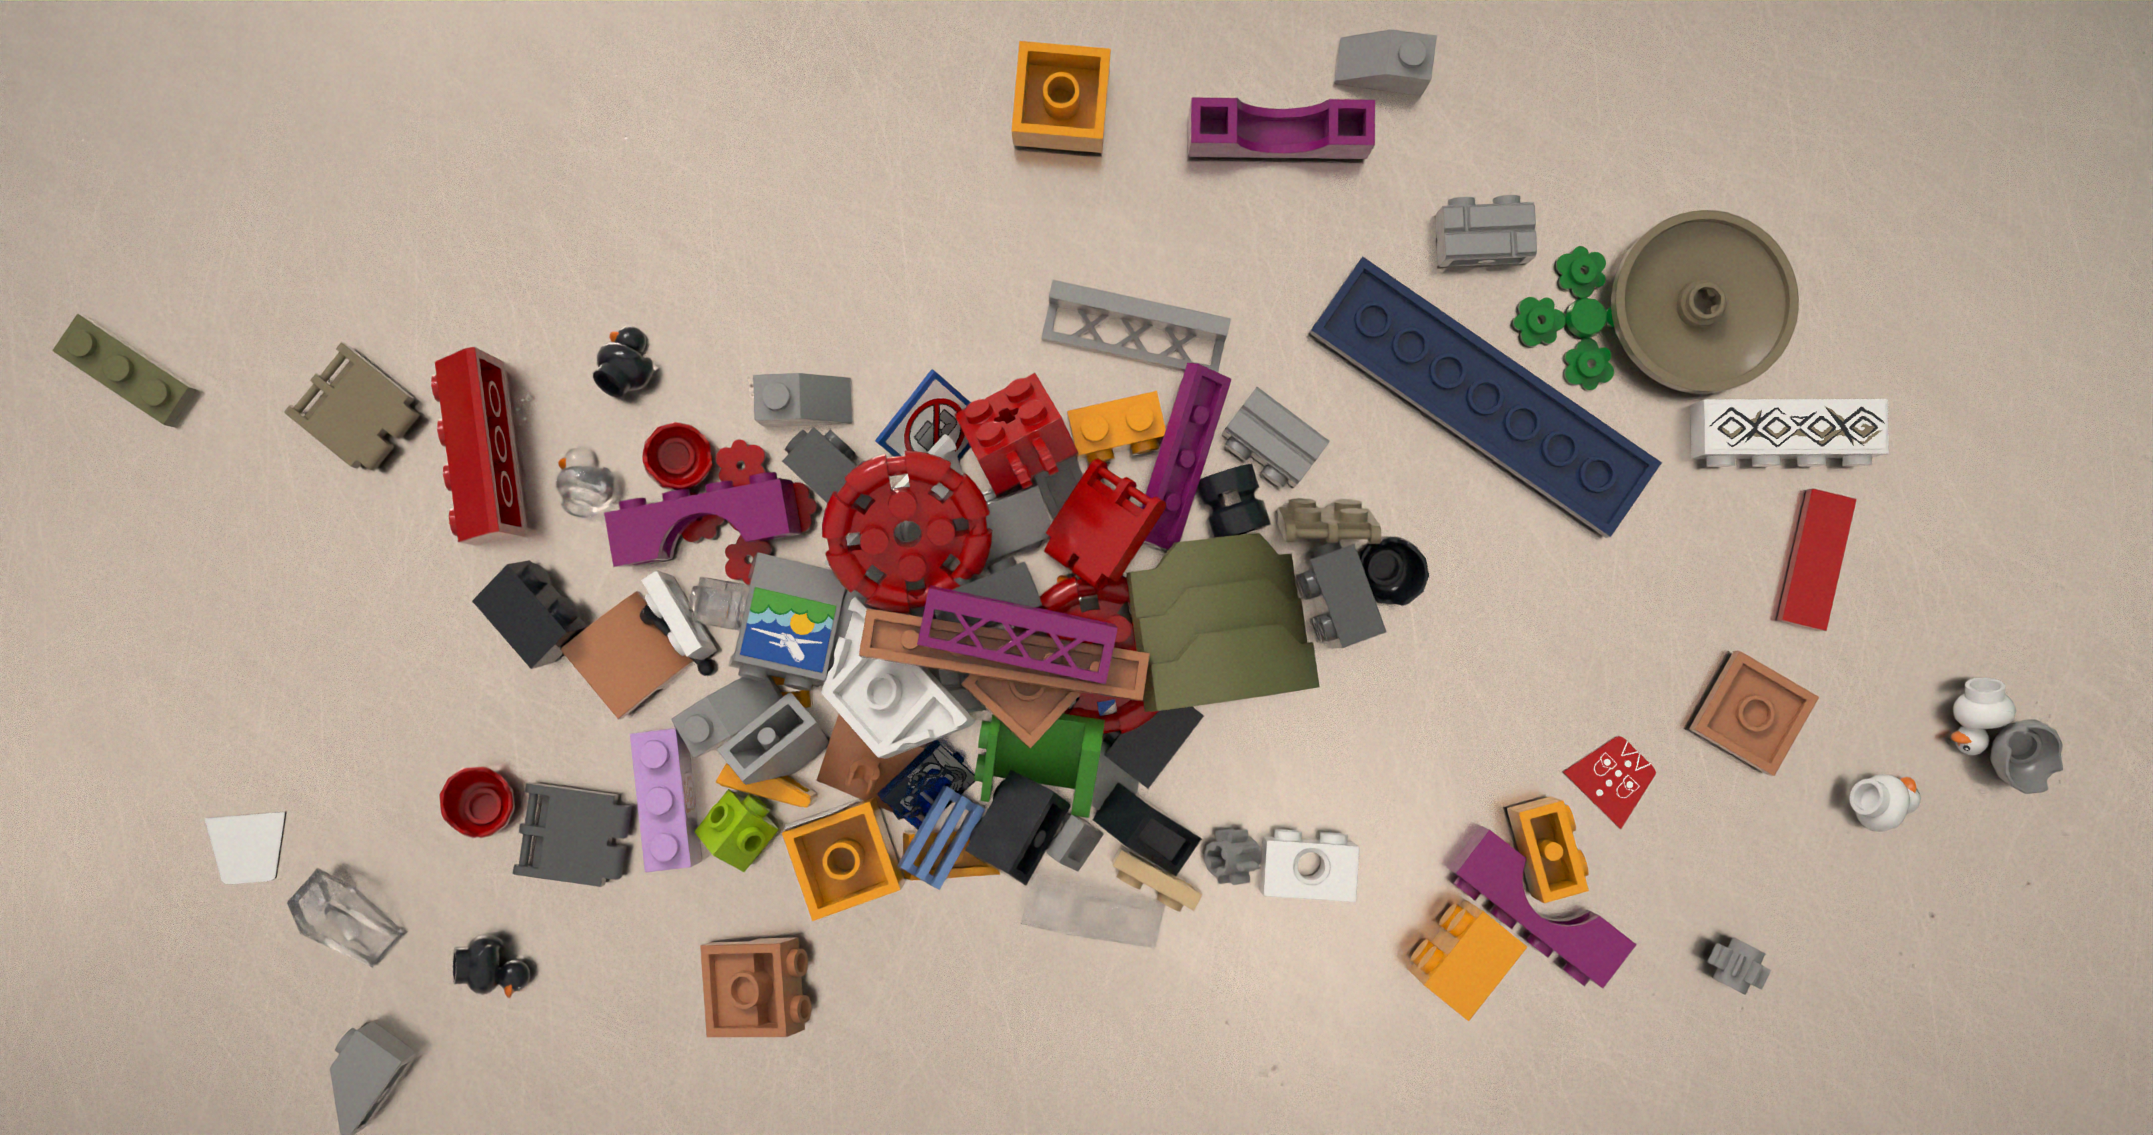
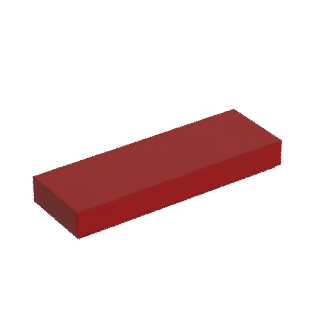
M1814 488L1807 489L1777 621L1818 631H1827L1857 499Z

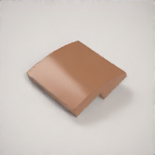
M639 591L634 592L614 606L560 649L617 719H623L657 689H662L694 662L689 657H686V655L681 656L674 649L668 637L654 624H646L640 619L641 610L648 604Z

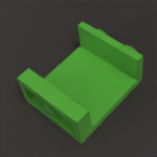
M993 714L991 721L982 720L978 748L986 749V755L978 754L974 781L982 782L980 801L990 802L994 777L1006 778L1010 770H1013L1038 784L1075 789L1071 815L1089 818L1105 720L1062 714L1030 749Z

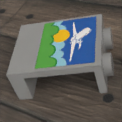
M757 553L752 560L748 578H751L735 653L730 657L728 666L739 668L738 675L744 678L765 681L766 676L771 675L784 678V686L811 691L812 685L819 686L826 680L845 587L830 569Z

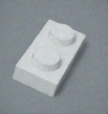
M656 570L641 580L649 593L645 596L648 606L657 617H663L671 630L667 634L668 639L681 656L686 655V657L704 660L717 651L672 575Z

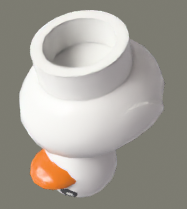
M1973 678L1965 683V693L1956 699L1953 706L1954 717L1962 726L1951 735V739L1956 742V746L1961 752L1967 755L1982 753L1989 744V736L1985 729L2006 726L2015 719V704L2005 694L2006 686L2002 681L1993 678Z
M1880 774L1869 779H1863L1854 785L1850 793V804L1855 810L1856 817L1863 826L1876 832L1897 828L1907 814L1914 812L1918 808L1921 801L1916 783L1911 777L1898 779L1888 774Z

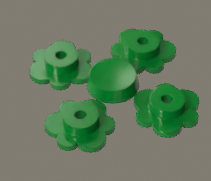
M1578 246L1573 249L1572 254H1563L1556 261V269L1562 275L1559 278L1560 287L1565 290L1571 289L1573 295L1580 298L1569 306L1566 318L1562 311L1554 309L1555 304L1551 298L1545 297L1539 301L1534 297H1527L1519 303V315L1513 319V326L1516 330L1521 331V341L1526 346L1534 347L1541 342L1545 344L1553 343L1557 338L1556 331L1562 329L1565 323H1567L1569 330L1574 335L1585 339L1578 342L1576 349H1571L1565 353L1564 359L1568 366L1565 368L1564 377L1568 383L1572 385L1581 384L1585 390L1591 391L1597 388L1598 383L1609 382L1614 376V368L1608 362L1611 359V351L1606 347L1599 348L1597 342L1591 339V337L1599 334L1605 323L1610 327H1615L1611 307L1605 310L1599 301L1587 298L1593 293L1594 288L1603 286L1606 281V277L1602 273L1606 266L1605 257L1599 252L1589 253L1584 246ZM1581 268L1585 270V274L1581 273ZM1538 317H1540V318L1542 319V321H1543L1542 324L1538 323V321H1537V318H1538ZM1588 361L1592 363V368L1588 366Z

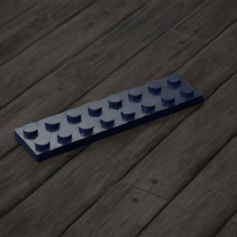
M1363 256L1309 332L1605 538L1613 535L1662 464L1661 461Z

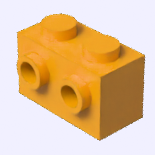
M1157 391L1067 411L1072 439L1078 450L1076 455L1077 461L1087 459L1088 465L1097 458L1104 462L1114 460V453L1131 449L1133 455L1158 450V443L1163 441L1166 431Z
M1550 796L1507 808L1518 851L1526 857L1524 872L1531 897L1542 903H1547L1589 891L1585 878L1589 875L1587 862L1582 851L1577 849L1573 832L1576 831L1574 816L1570 807L1564 804V800Z

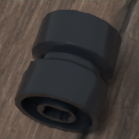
M1252 464L1230 468L1200 479L1198 491L1203 506L1212 509V513L1207 519L1213 538L1242 535L1271 525L1264 500L1257 499L1254 495L1259 489V484ZM1238 492L1241 502L1226 506L1224 495Z

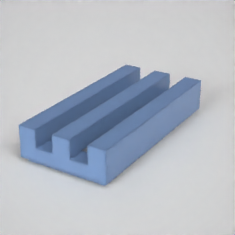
M943 785L897 866L940 890L985 809L971 802L963 795L956 793L948 786ZM949 800L954 802L953 809L919 867L913 864ZM966 809L969 812L965 817L963 823L961 824L959 830L957 831L955 837L953 838L950 846L948 847L934 874H929V871L931 870L933 864L935 863L937 857L939 856L941 850L943 849L945 843L947 842L949 836L951 835L953 829L959 821L962 813Z

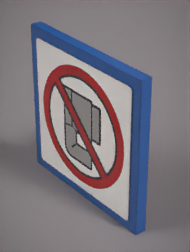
M931 369L876 438L875 442L895 457L905 455V451L927 453L946 434L955 442L957 448L955 452L959 461L970 447V444L954 414L965 409L971 402L936 371Z

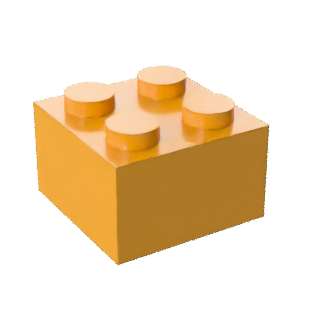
M1019 41L1011 130L1013 145L1102 153L1111 49Z
M876 797L845 807L829 815L790 827L782 832L812 921L901 890L905 884L901 868L897 866L899 863Z
M1464 899L1460 906L1455 903L1444 913L1439 921V925L1442 928L1432 941L1426 939L1417 947L1411 956L1410 961L1414 964L1410 967L1409 971L1430 991L1466 1020L1470 1021L1523 954L1527 946L1483 910Z

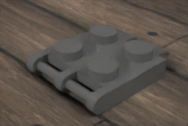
M527 782L525 792L529 793L526 818L525 823H520L519 833L523 834L519 864H514L512 874L597 887L604 886L606 879H621L626 847L613 845L611 841L612 837L628 838L632 806L617 804L618 794ZM538 795H543L539 824L537 825L534 824ZM533 835L537 836L533 864L528 865Z

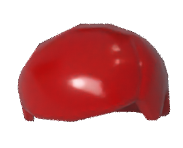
M672 422L657 427L644 444L642 460L645 471L663 489L674 491L695 488L707 477L713 465L711 446L708 439L692 425Z
M483 766L462 768L447 779L439 794L441 814L444 821L462 835L470 838L493 836L508 825L515 810L513 789L499 773Z

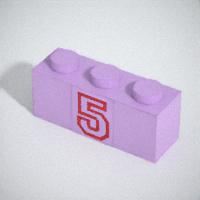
M676 728L630 734L645 873L687 868L702 861L700 840L694 833L698 827L690 751Z

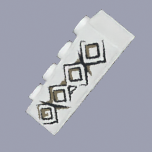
M1705 399L1690 405L1691 459H1706L1708 467L1735 466V459H1752V466L1754 467L1781 465V459H1797V466L1812 467L1826 465V458H1842V466L1872 465V458L1889 454L1888 399Z

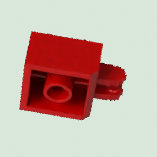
M1036 373L1025 378L1016 379L1010 382L1006 388L984 399L975 400L968 404L965 409L954 414L996 496L1018 484H1021L1023 490L1033 485L1031 482L1032 477L1043 471L1048 472L1049 476L1059 472L1057 464L1078 454V450L1060 413Z

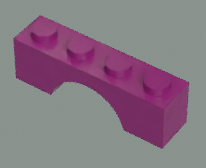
M1191 98L1188 122V157L1367 159L1375 146V100L1328 99L1325 102L1308 107L1274 109L1252 106L1238 98Z
M767 472L749 476L750 484L738 487L733 486V481H721L705 485L706 493L690 496L689 489H681L662 493L663 501L647 504L646 498L618 502L619 510L604 513L613 567H632L672 559L676 542L683 530L693 521L707 515H718L729 521L739 531L745 542H763L802 534L793 481L777 479L776 472Z
M1480 826L1447 868L1458 876L1453 884L1474 901L1481 894L1494 905L1489 913L1511 930L1518 923L1530 933L1526 942L1544 956L1549 958L1555 952L1567 963L1562 970L1585 987L1589 981H1592L1601 988H1604L1637 944L1600 915L1590 910L1565 920L1546 919L1537 914L1529 904L1523 888V870L1526 857L1490 829Z

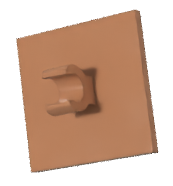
M838 714L816 781L864 801L876 797L879 807L900 815L901 813L884 798L919 766L926 744L888 759L878 758L844 718ZM907 784L906 786L907 792L903 798H905L909 793V790L911 788L909 784Z

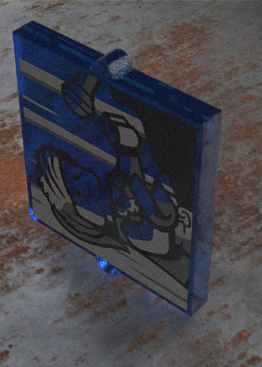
M937 739L880 790L877 795L893 809V814L898 820L904 818L918 830L943 785L948 786L961 795L975 782V773L963 763L964 758L959 752L953 754ZM949 800V802H948V804L946 805L945 809H946L949 805H951L953 802Z

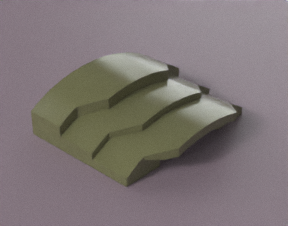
M1260 533L1176 542L1166 552L1155 569L1126 573L1136 650L1138 652L1150 653L1143 695L1145 712L1222 703L1320 687L1314 643L1307 642L1302 598H1298L1292 553L1278 554Z

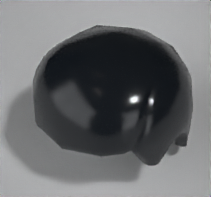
M1398 536L1381 537L1380 544L1367 543L1362 548L1359 558L1377 603L1404 606L1411 603L1424 592L1429 578L1428 566L1425 556L1416 545Z

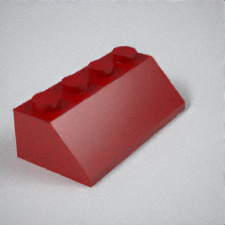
M476 347L465 348L435 361L436 375H433L431 378L432 392L435 400L440 402L442 419L437 422V433L443 447L446 446L448 464H445L443 467V478L447 490L452 491L454 509L449 511L450 528L453 535L458 537L459 543L470 545L524 538L526 536L503 362Z

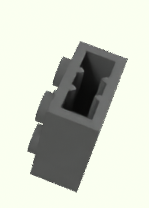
M815 427L809 433L804 430L800 431L786 446L785 451L788 455L782 460L826 503H828L833 491L839 492L847 482L844 477L857 467L850 460L856 452L831 429L823 435ZM861 494L855 503L865 509L873 498Z
M1338 540V543H1327L1308 551L1310 560L1300 564L1303 572L1297 574V580L1305 600L1313 599L1318 616L1312 617L1321 643L1329 642L1331 649L1345 648L1386 633L1385 625L1355 544L1342 548L1340 540Z
M1014 557L988 566L990 575L976 581L973 577L969 580L960 577L954 579L961 585L953 589L956 591L1036 608L1043 606L1028 565L1025 561L1017 564ZM934 610L937 620L961 623L955 613ZM963 615L969 625H973L981 620L980 618ZM989 621L981 627L992 628L1002 623Z

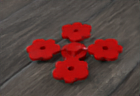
M741 439L735 440L731 448L724 447L720 449L716 454V463L722 468L719 472V479L721 481H733L734 487L750 484L749 476L766 473L764 467L761 466L766 458L764 449L758 445L748 446L747 442ZM742 462L745 463L744 469L740 468V464ZM795 482L793 487L801 531L805 532L811 527V514L816 512L818 506L814 499L809 498V488L803 483ZM714 514L703 516L701 521L697 519L689 524L681 533L682 537L689 542H697L702 537L713 539L717 535L716 526L721 525L725 519ZM740 535L736 544H730L725 549V555L729 559L725 565L727 576L734 580L742 579L745 584L750 585L751 578H748L751 563L748 562V557L751 555L754 558L757 553L770 555L772 552L771 545L766 541L745 542Z

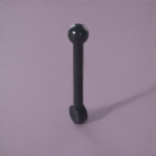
M648 605L641 610L640 619L646 624H654L668 637L667 634L671 632L669 626L661 618L657 617ZM690 658L698 665V671L701 675L709 676L714 673L716 667L713 660Z

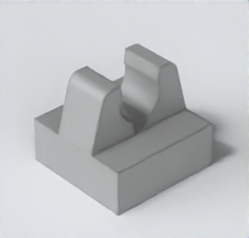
M1066 814L1062 821V830L1056 838L1053 837L1046 853L1058 863L1079 872L1104 834L1080 818Z

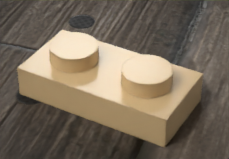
M1120 846L1112 861L1113 867L1119 870L1116 875L1118 879L1138 890L1141 889L1143 883L1157 890L1159 894L1156 899L1178 912H1181L1183 906L1194 911L1203 895L1199 888Z

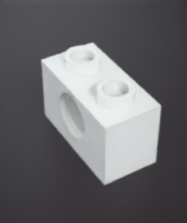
M1275 829L1274 837L1263 836L1260 892L1266 897L1356 902L1359 846L1354 842H1347L1348 834L1320 832V840L1302 839V831ZM1306 853H1317L1321 860L1319 870L1311 876L1301 875L1298 871L1299 859Z

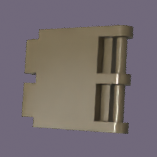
M341 341L336 348L339 353L321 375L314 374L310 379L313 383L312 386L295 406L289 405L284 413L350 467L358 469L362 464L369 470L375 471L394 448L384 438L385 434L388 432L400 440L420 415L409 406L414 400L411 395L349 345ZM346 358L350 360L333 382L330 383L328 380ZM320 390H322L324 393L314 403L310 410L306 414H304L303 410L317 395V393Z
M1296 498L1290 499L1289 505H1286V507H1278L1277 525L1285 542L1295 543L1296 538L1326 539L1327 543H1338V539H1367L1370 544H1380L1381 542L1380 524L1369 508H1362V502L1359 500L1339 499L1334 501V506L1319 508L1316 506L1315 500Z

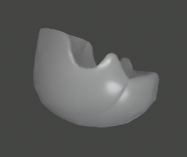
M2026 719L2005 726L1996 735L1990 750V760L1997 775L2011 787L2024 794L2042 793L2049 788L2047 779L2053 773L2063 770L2061 758L2063 743L2057 731L2036 719Z

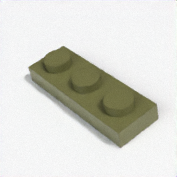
M81 314L76 315L52 350L166 426L172 427L197 390L90 318Z

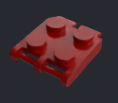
M1099 458L1094 459L1046 531V534L1051 539L1047 543L1044 552L1066 568L1072 570L1074 574L1101 591L1110 579L1116 582L1119 581L1164 512L1166 502L1157 496L1150 498L1136 488V482L1128 477L1121 479L1108 470L1107 463ZM1102 478L1116 486L1115 490L1101 482ZM1130 498H1135L1136 500L1144 504L1145 508H1140L1139 506L1131 502Z

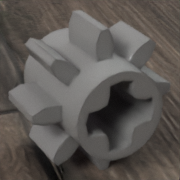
M1231 828L1215 831L1217 841L1207 844L1204 854L1205 865L1212 875L1218 876L1219 884L1231 883L1232 885L1250 883L1249 872L1260 869L1261 850L1258 843L1248 837L1247 829L1234 830Z
M1734 937L1728 948L1716 943L1707 961L1718 967L1713 979L1746 995L1750 985L1762 990L1771 972L1770 969L1761 965L1766 953Z

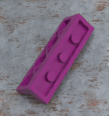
M1187 363L1146 491V495L1150 498L1157 496L1165 501L1166 508L1142 545L1168 551L1174 543L1180 542L1232 380L1201 364Z
M931 585L928 590L917 645L1106 684L1118 627L1112 623ZM934 610L955 613L965 630L950 640L929 636ZM963 615L980 618L981 620L970 626ZM989 621L1002 623L1012 638L1011 641L997 650L984 648L974 633L976 629ZM1010 625L1027 628L1028 630L1017 636ZM1036 631H1042L1051 635L1059 650L1043 660L1031 658L1021 641ZM969 635L976 646L958 641ZM1057 635L1075 639L1064 646ZM1083 641L1103 644L1098 671L1077 667L1068 651ZM1016 645L1022 653V655L1012 654L1005 651ZM1064 655L1069 665L1052 661Z

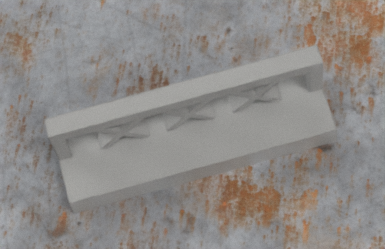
M1052 280L1049 306L1041 339L1185 371L1187 363L1196 362L1190 360L1182 346L1195 338L1215 341L1210 365H1201L1218 372L1231 318ZM1058 307L1077 311L1086 326L1072 335L1054 332L1053 328ZM1085 313L1100 317L1090 322ZM1109 318L1121 321L1129 334L1128 337L1115 345L1103 342L1095 327ZM1129 323L1142 325L1143 327L1134 331ZM1152 328L1164 330L1173 345L1160 354L1147 352L1138 337ZM1090 331L1095 340L1082 338L1081 336ZM1174 333L1188 336L1178 341ZM1134 341L1139 350L1124 346ZM1177 350L1182 359L1169 357L1168 355Z

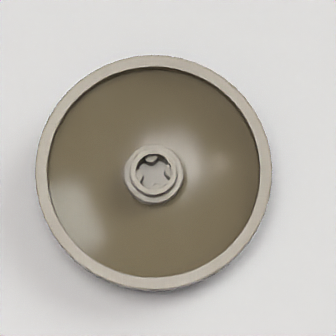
M1698 210L1681 213L1658 223L1631 246L1622 259L1615 275L1611 294V310L1619 341L1630 359L1640 370L1650 378L1669 388L1694 394H1710L1728 391L1756 379L1779 359L1794 333L1799 311V295L1795 274L1787 256L1767 232L1751 221L1728 212Z

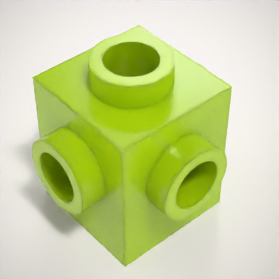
M728 789L718 803L710 809L708 815L694 833L713 856L745 872L779 829L767 816L770 808L753 794L749 793L744 798Z

